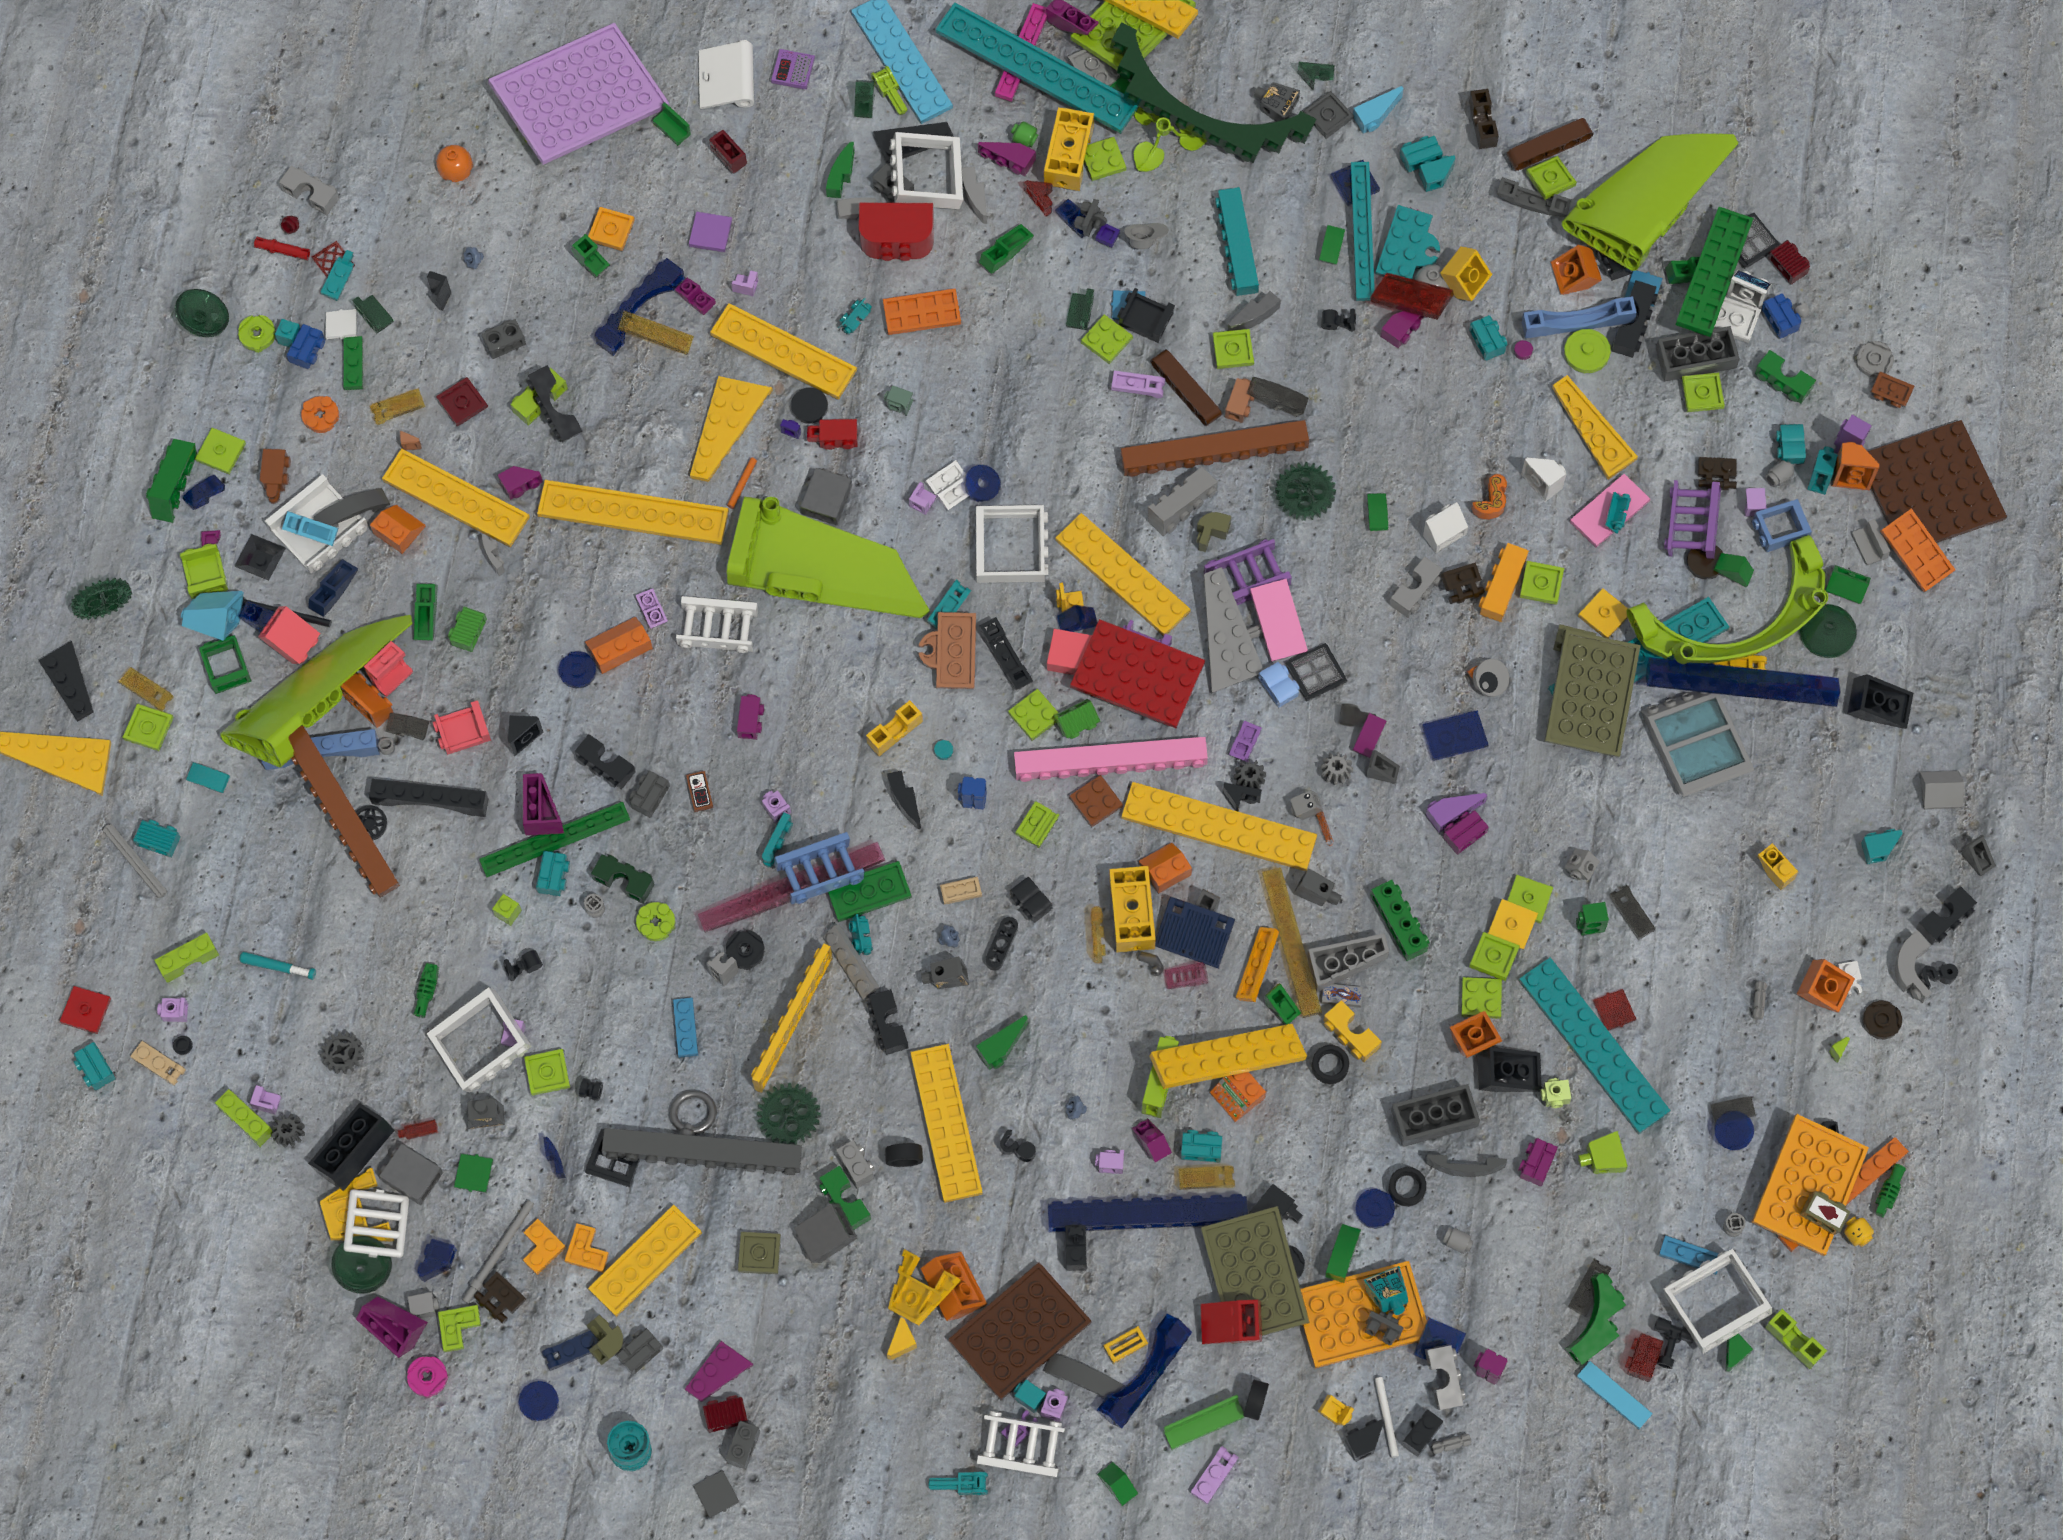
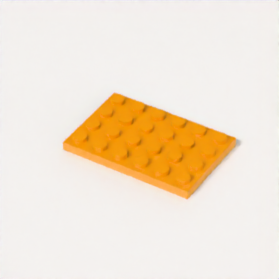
M1796 1114L1760 1199L1752 1223L1825 1256L1834 1235L1802 1217L1800 1213L1809 1195L1818 1191L1829 1196L1828 1199L1833 1202L1837 1201L1846 1206L1869 1147Z
M1409 1261L1348 1276L1345 1283L1333 1280L1301 1289L1310 1323L1303 1325L1315 1369L1416 1343L1421 1340H1427L1426 1337H1432L1429 1326L1427 1327L1428 1323ZM1399 1266L1407 1291L1408 1303L1403 1305L1405 1311L1402 1314H1393L1392 1316L1399 1320L1398 1325L1404 1327L1399 1340H1395L1390 1346L1382 1341L1385 1333L1379 1330L1375 1336L1365 1333L1366 1322L1371 1311L1380 1314L1381 1310L1366 1293L1364 1279Z

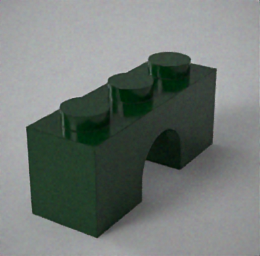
M602 854L591 872L594 881L609 888L616 879H627L629 883L625 889L626 896L642 904L645 903L655 885L649 873L645 871L638 872L632 865L628 863L622 864L611 855L605 856Z

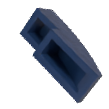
M342 559L320 582V588L309 598L308 608L324 617L347 589L358 568Z

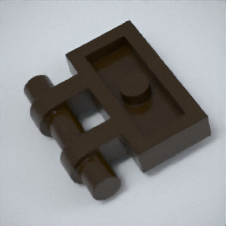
M1699 457L1698 477H1705V480H1698V487L1712 489V482H1720L1722 490L1736 489L1737 482L1729 481V479H1736L1737 459ZM1712 478H1722V481L1712 480Z
M1476 562L1440 574L1446 592L1451 590L1454 592V595L1448 598L1450 604H1459L1469 598L1475 599L1485 593L1483 587L1477 588L1476 582L1482 580ZM1468 585L1469 591L1463 592L1461 587Z
M498 1272L483 1285L488 1292L485 1295L477 1292L474 1296L479 1302L478 1304L482 1308H486L491 1313V1317L495 1320L498 1319L502 1324L508 1319L503 1314L506 1309L513 1314L526 1301V1298ZM493 1297L501 1303L498 1307L490 1302Z

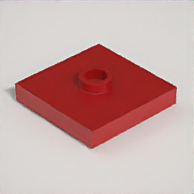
M73 986L60 1023L98 1034L111 997Z

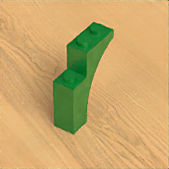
M1603 1272L1596 1273L1591 1277L1594 1288V1306L1590 1320L1580 1336L1565 1348L1577 1365H1583L1619 1337V1334L1616 1332L1618 1330L1616 1325L1611 1320L1608 1321V1319L1625 1307L1626 1304L1623 1301L1624 1296L1622 1293L1614 1289L1611 1285L1613 1283L1611 1278L1606 1273L1603 1274Z

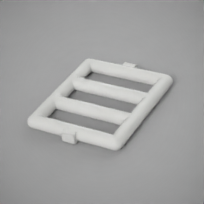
M376 1189V1192L351 1190L349 1194L344 1250L346 1252L369 1254V1257L377 1258V1255L401 1258L404 1254L409 1197L406 1195L384 1193V1190ZM357 1198L401 1203L400 1213L356 1208ZM355 1216L399 1221L398 1231L354 1226ZM353 1234L397 1239L396 1249L352 1244Z

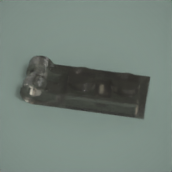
M1628 885L1622 886L1618 892L1614 891L1609 894L1612 902L1638 940L1655 931L1656 928L1633 896ZM1625 896L1627 901L1622 903L1621 898Z
M1594 1258L1568 1308L1586 1317L1594 1302V1288L1591 1280L1593 1272L1596 1270L1609 1275L1612 1268L1608 1265L1605 1267Z

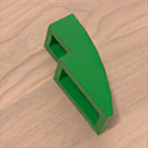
M849 142L831 168L826 185L827 197L841 198L843 182L851 183L855 153L854 142Z
M1022 224L1018 225L998 238L995 245L981 254L979 263L991 274L994 273L1024 248L1034 235Z
M1690 257L1688 260L1671 261L1665 267L1669 284L1691 282L1700 257Z
M416 584L414 640L433 641L438 589L436 584Z
M1344 1224L1341 1225L1326 1270V1278L1345 1283L1361 1229Z

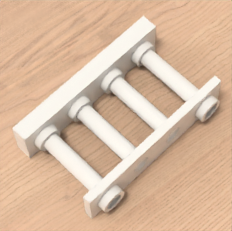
M682 596V610H685L687 613L684 635H676L678 645L683 648H691L693 646L737 650L739 653L753 652L752 641H748L750 618L758 616L757 603ZM696 611L705 613L702 637L691 636L693 618ZM715 613L724 615L721 639L710 638L712 618ZM734 615H741L743 617L740 640L729 639L731 618Z
M990 1411V1414H985L984 1419L990 1420L986 1451L978 1455L977 1464L1053 1477L1058 1476L1059 1467H1055L1053 1462L1058 1432H1065L1066 1428L1061 1426L1062 1423L1050 1421L1049 1424L1003 1417L1001 1412ZM998 1421L1010 1423L1006 1454L1003 1455V1458L995 1457V1453H993ZM1018 1425L1030 1427L1026 1457L1023 1458V1461L1015 1460V1456H1013ZM1038 1428L1050 1430L1046 1461H1043V1465L1036 1464L1034 1460Z

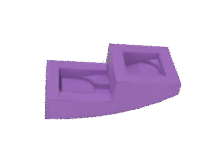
M1244 721L1229 755L1247 762L1262 727Z

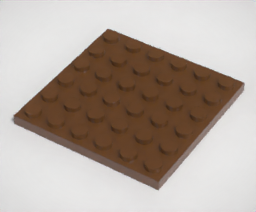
M1962 420L1868 451L1879 463V469L1871 489L1888 525L1912 508L1935 542L1938 543L2006 520L2007 518Z

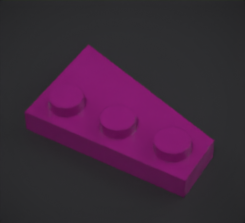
M721 1341L687 1385L685 1391L700 1402H703L720 1390L722 1386L734 1380L739 1374L754 1365Z

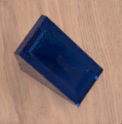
M1074 605L1057 616L1060 630L1070 632L1096 627L1098 623L1093 607Z

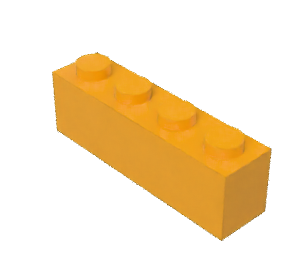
M1507 543L1505 549H1501L1498 556L1501 559L1499 565L1495 564L1492 571L1494 578L1492 581H1488L1485 588L1487 595L1486 597L1482 596L1478 606L1481 608L1480 615L1502 622L1527 560L1529 550Z

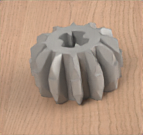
M1337 752L1334 757L1330 753L1329 759H1323L1324 764L1320 768L1323 771L1322 777H1327L1328 783L1334 780V785H1337L1338 781L1344 784L1345 779L1351 778L1350 773L1353 772V767H1351L1352 761L1346 760V754L1340 757V753Z

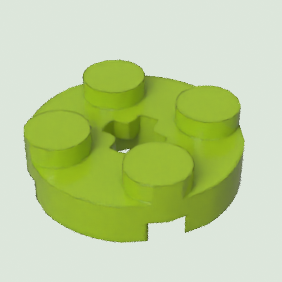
M264 315L248 316L239 325L238 336L240 342L249 350L258 353L262 352L276 338L273 322ZM261 330V334L259 336H254L253 331Z
M659 902L649 903L641 907L636 918L639 933L650 941L666 939L674 930L676 923L674 913L669 906ZM653 918L661 919V922H658V926L650 923Z

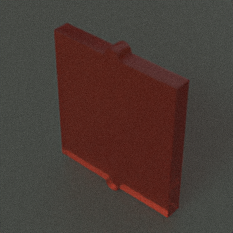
M1623 989L1613 993L1608 992L1605 996L1593 1000L1602 1023L1608 1031L1617 1027L1623 1028L1624 1025L1637 1020Z

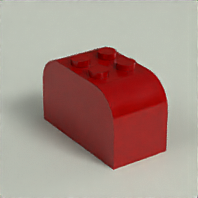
M859 203V234L863 252L871 258L885 261L892 259L909 261L910 259H921L927 256L934 245L933 203Z

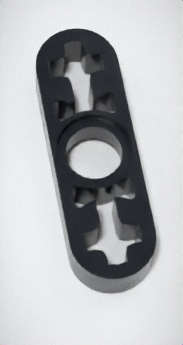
M1006 917L1001 921L986 956V966L990 970H999L1007 957L1018 931V922L1013 917ZM1009 923H1012L1013 928L1009 929L1007 936L1005 935V925H1009ZM1004 939L1008 944L1005 948H999L996 945L997 941ZM996 952H998L999 963L996 962L992 965L990 959H994Z

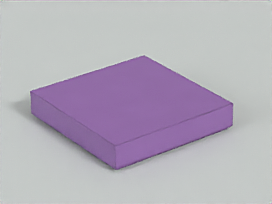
M696 212L689 247L725 252L732 225V217Z

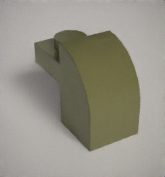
M1211 512L1199 520L1197 524V532L1199 534L1196 543H1199V551L1206 552L1211 536L1226 540L1232 516Z
M599 1314L586 1326L599 1340L589 1351L603 1365L621 1349L623 1334L618 1325L611 1329L607 1320Z

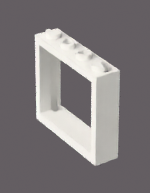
M895 132L893 139H890L889 147L892 150L890 165L893 166L891 181H894L892 194L895 197V203H933L935 208L960 209L963 202L960 137ZM902 146L949 150L951 194L904 190Z
M1044 505L976 506L977 583L1045 582V575H1048V564H1045L1044 558H1048V546L1044 547V540H1048V529H1044V523H1048V512H1044ZM1038 518L1039 571L984 572V519Z
M489 987L427 1033L462 1090L469 1093L479 1089L486 1080L493 1079L498 1071L508 1068L514 1059L524 1056V1053L532 1047L496 990ZM492 1002L518 1043L466 1080L441 1039Z
M1733 1249L1719 1253L1717 1258L1712 1261L1707 1260L1703 1262L1700 1268L1695 1271L1690 1270L1686 1272L1683 1278L1678 1281H1670V1284L1664 1288L1665 1297L1703 1354L1772 1314L1771 1305ZM1731 1263L1759 1306L1702 1339L1674 1296Z

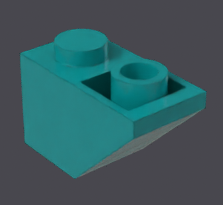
M1455 155L1443 156L1439 160L1426 161L1420 165L1419 176L1426 192L1442 188L1454 168Z
M1889 829L1881 834L1873 832L1865 835L1861 845L1866 863L1873 864L1886 861L1903 834L1902 830Z

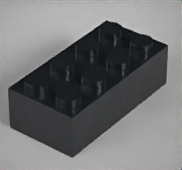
M359 1103L308 1164L321 1177L344 1191L395 1130L383 1117Z

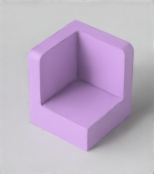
M750 271L749 276L738 274L736 280L732 281V291L754 296L759 281L758 272Z
M919 482L909 498V507L926 515L936 500V495L925 490L924 483Z
M1765 488L1746 489L1747 504L1745 507V517L1754 516L1757 511L1767 509Z
M515 1019L516 1023L524 1033L526 1028L524 1021ZM503 1021L504 1032L501 1044L512 1047L518 1042Z
M256 1085L250 1105L253 1109L276 1115L281 1096L266 1092L264 1087Z

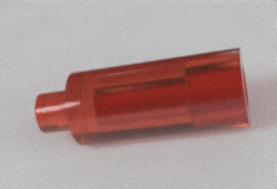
M436 1119L406 1125L404 1129L398 1130L399 1138L406 1137L407 1140L438 1133Z

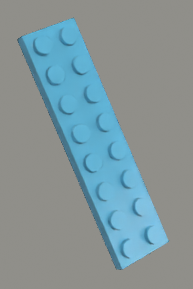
M870 0L851 10L853 17L884 66L887 65L899 84V90L921 124L953 108V104L887 0Z

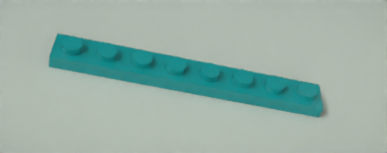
M1351 162L1356 301H1374L1369 162Z

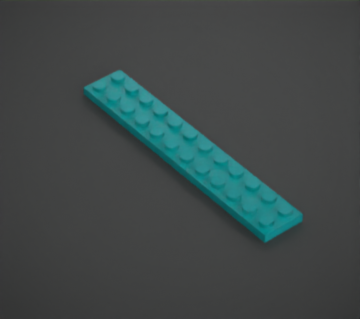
M954 2L936 28L937 34L1074 109L1094 113L1096 121L1120 134L1139 108V106L1131 105L1123 99L1125 94Z

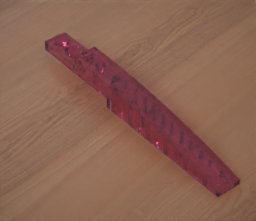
M878 842L849 853L855 870L862 868L865 870L885 861ZM842 857L831 861L837 877L848 874ZM824 864L813 868L819 883L830 880ZM805 869L795 873L801 890L812 886ZM785 877L699 913L698 917L704 931L708 932L790 902V893L794 891L788 877Z

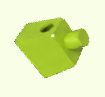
M1618 1131L1589 1142L1586 1147L1588 1153L1578 1155L1580 1167L1591 1165L1594 1174L1626 1172L1628 1167Z

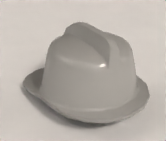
M1161 223L1133 224L1127 226L1124 233L1129 238L1131 248L1148 249L1155 244L1157 239L1165 237L1169 229Z

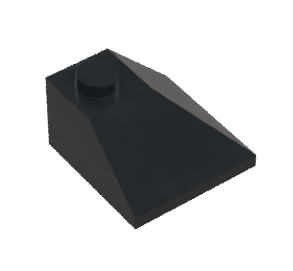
M251 534L235 567L269 581L286 548Z

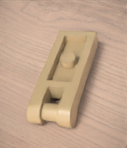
M141 1041L130 1056L133 1060L173 1086L178 1082V1077L186 1071L184 1067ZM172 1068L174 1070L172 1074H167L169 1070Z

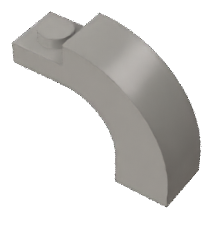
M1917 931L1904 942L1896 957L1895 976L1903 993L1910 988L1912 996L1916 1000H1920L1921 1003H1924L1932 993L1917 976L1915 960L1926 953L1931 945Z

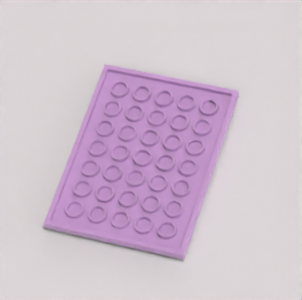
M615 23L488 79V84L542 165L662 111V104L664 102L669 105L668 100Z

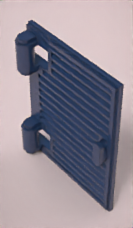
M1170 896L1156 936L1155 947L1219 969L1235 919ZM1174 906L1182 908V913L1173 912ZM1217 922L1225 923V929L1216 927Z

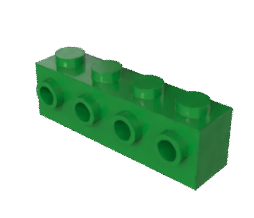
M1390 880L1371 889L1370 896L1406 961H1409L1427 952L1430 942L1427 935L1421 933L1418 919L1416 917L1413 918L1411 915L1409 903L1401 897L1402 891L1399 885L1394 884L1393 880Z

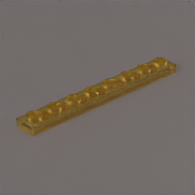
M1277 868L1262 872L1277 930L1279 931V937L1302 1018L1321 1014L1322 1010L1282 869Z

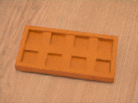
M956 288L883 299L888 335L961 325Z
M1912 508L1880 530L1923 592H1926L1955 571L1953 565Z

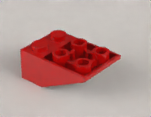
M1258 1299L1201 1304L1202 1344L1262 1342L1261 1301Z

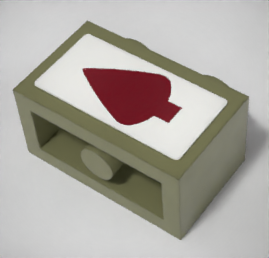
M1818 1191L1810 1194L1800 1215L1833 1235L1840 1233L1851 1211L1847 1210L1844 1204L1828 1199L1829 1196L1823 1192Z

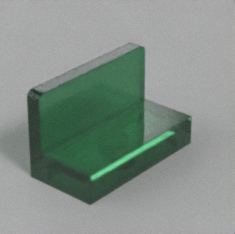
M1087 288L1086 295L1072 293L1066 327L1088 330L1094 301V289Z
M373 295L363 301L359 297L352 300L357 312L376 334L394 322L393 318Z

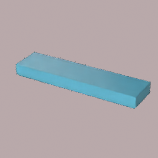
M1591 1361L1577 1375L1580 1381L1638 1430L1653 1414Z

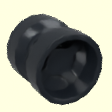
M583 1078L579 1089V1097H590L594 1101H599L603 1090V1082H591L590 1079Z

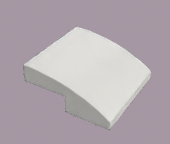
M956 460L925 481L932 493L936 495V498L947 510L978 490L970 476L965 474Z

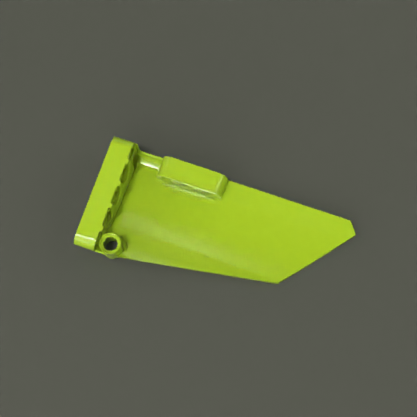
M1681 134L1662 136L1592 191L1586 198L1579 199L1576 206L1562 221L1563 229L1627 269L1636 271L1648 257L1650 249L1659 237H1663L1684 213L1689 201L1738 145L1735 135Z
M411 615L375 622L343 634L255 703L250 709L238 712L235 716L236 720L220 733L222 740L230 747L276 767H282L294 756V749L289 741V736L300 726L311 727L341 701L343 694L340 686L367 664L390 641H393L412 625Z

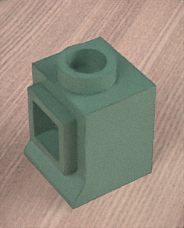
M892 385L890 391L886 392L884 401L887 402L889 409L899 413L903 412L907 416L914 401L912 398L913 392Z

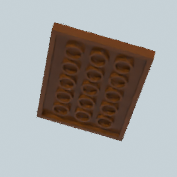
M1038 1262L951 1336L948 1341L1001 1401L1020 1382L1025 1381L1054 1354L1089 1326L1092 1321L1041 1263Z

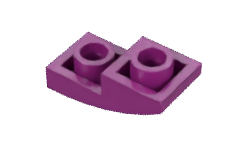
M688 277L675 289L688 304L703 315L716 304L713 297L705 293L700 285Z
M1369 713L1353 751L1370 758L1387 721Z

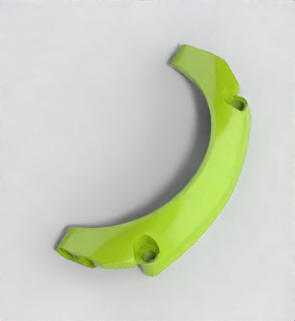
M1806 535L1790 542L1792 578L1788 597L1778 616L1759 634L1730 644L1697 642L1685 638L1666 627L1652 614L1643 602L1626 610L1636 637L1644 649L1665 659L1673 654L1676 661L1680 664L1717 663L1737 660L1761 653L1779 644L1811 620L1828 601V593L1824 590L1825 572L1822 569L1823 560L1814 540L1810 535ZM1814 596L1819 598L1820 603L1815 600Z

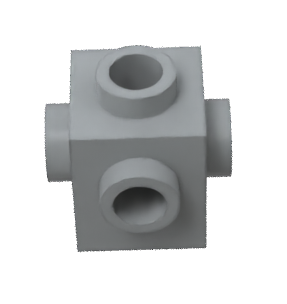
M1575 848L1565 868L1575 880H1590L1600 861L1589 850Z

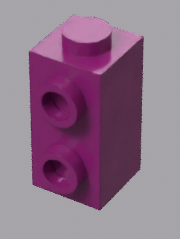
M748 694L741 696L737 727L738 738L757 740L758 733L762 732V722L759 721L760 715H764V704L761 703V698L756 695Z

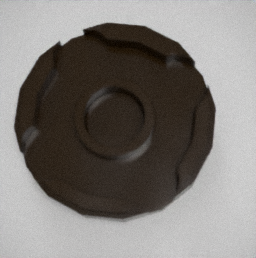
M1715 546L1714 559L1706 558V552L1702 551V549H1691L1687 557L1689 571L1700 579L1716 578L1720 573L1713 569L1719 555L1723 551L1718 546Z
M1879 1000L1871 1003L1866 1008L1862 1023L1870 1036L1886 1040L1899 1032L1902 1026V1015L1900 1010L1892 1005V1003Z

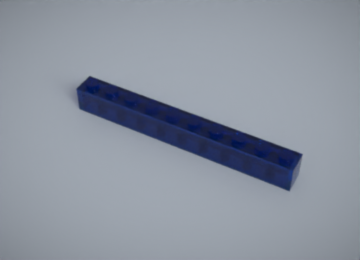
M1650 657L1646 668V683L1649 687L1837 707L1841 692L1839 678L1706 663L1680 664L1676 660Z
M1232 1194L1230 1197L1212 1195L1210 1196L1211 1198H1203L1200 1195L1191 1196V1199L1174 1196L1167 1200H1163L1162 1197H1153L1151 1200L1133 1198L1131 1201L1112 1199L1111 1202H1103V1200L1096 1199L1092 1200L1091 1203L1075 1200L1064 1204L1062 1201H1054L1052 1204H1048L1049 1232H1066V1225H1086V1231L1208 1226L1247 1215V1196Z

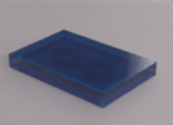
M1478 710L1422 724L1433 761L1486 748L1489 745Z

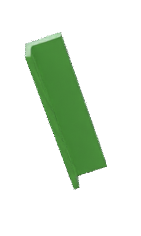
M1238 1395L1165 1426L1163 1433L1171 1450L1245 1418L1238 1401Z

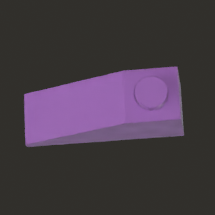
M1480 793L1443 798L1438 802L1435 800L1427 806L1426 816L1440 833L1449 824L1457 822L1465 812L1471 813L1486 803L1487 794Z

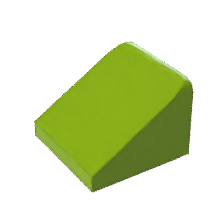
M1845 1037L1831 1046L1829 1052L1836 1063L1839 1062L1850 1040L1849 1037Z

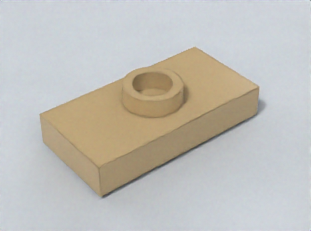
M978 877L940 885L944 905L982 897Z

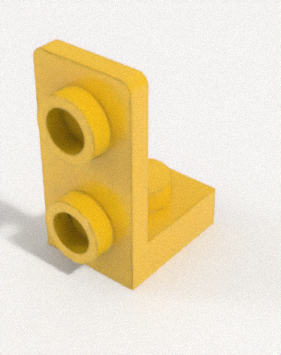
M1063 582L1059 583V589H1056L1057 608H1061L1062 614L1084 611L1082 591L1064 593Z

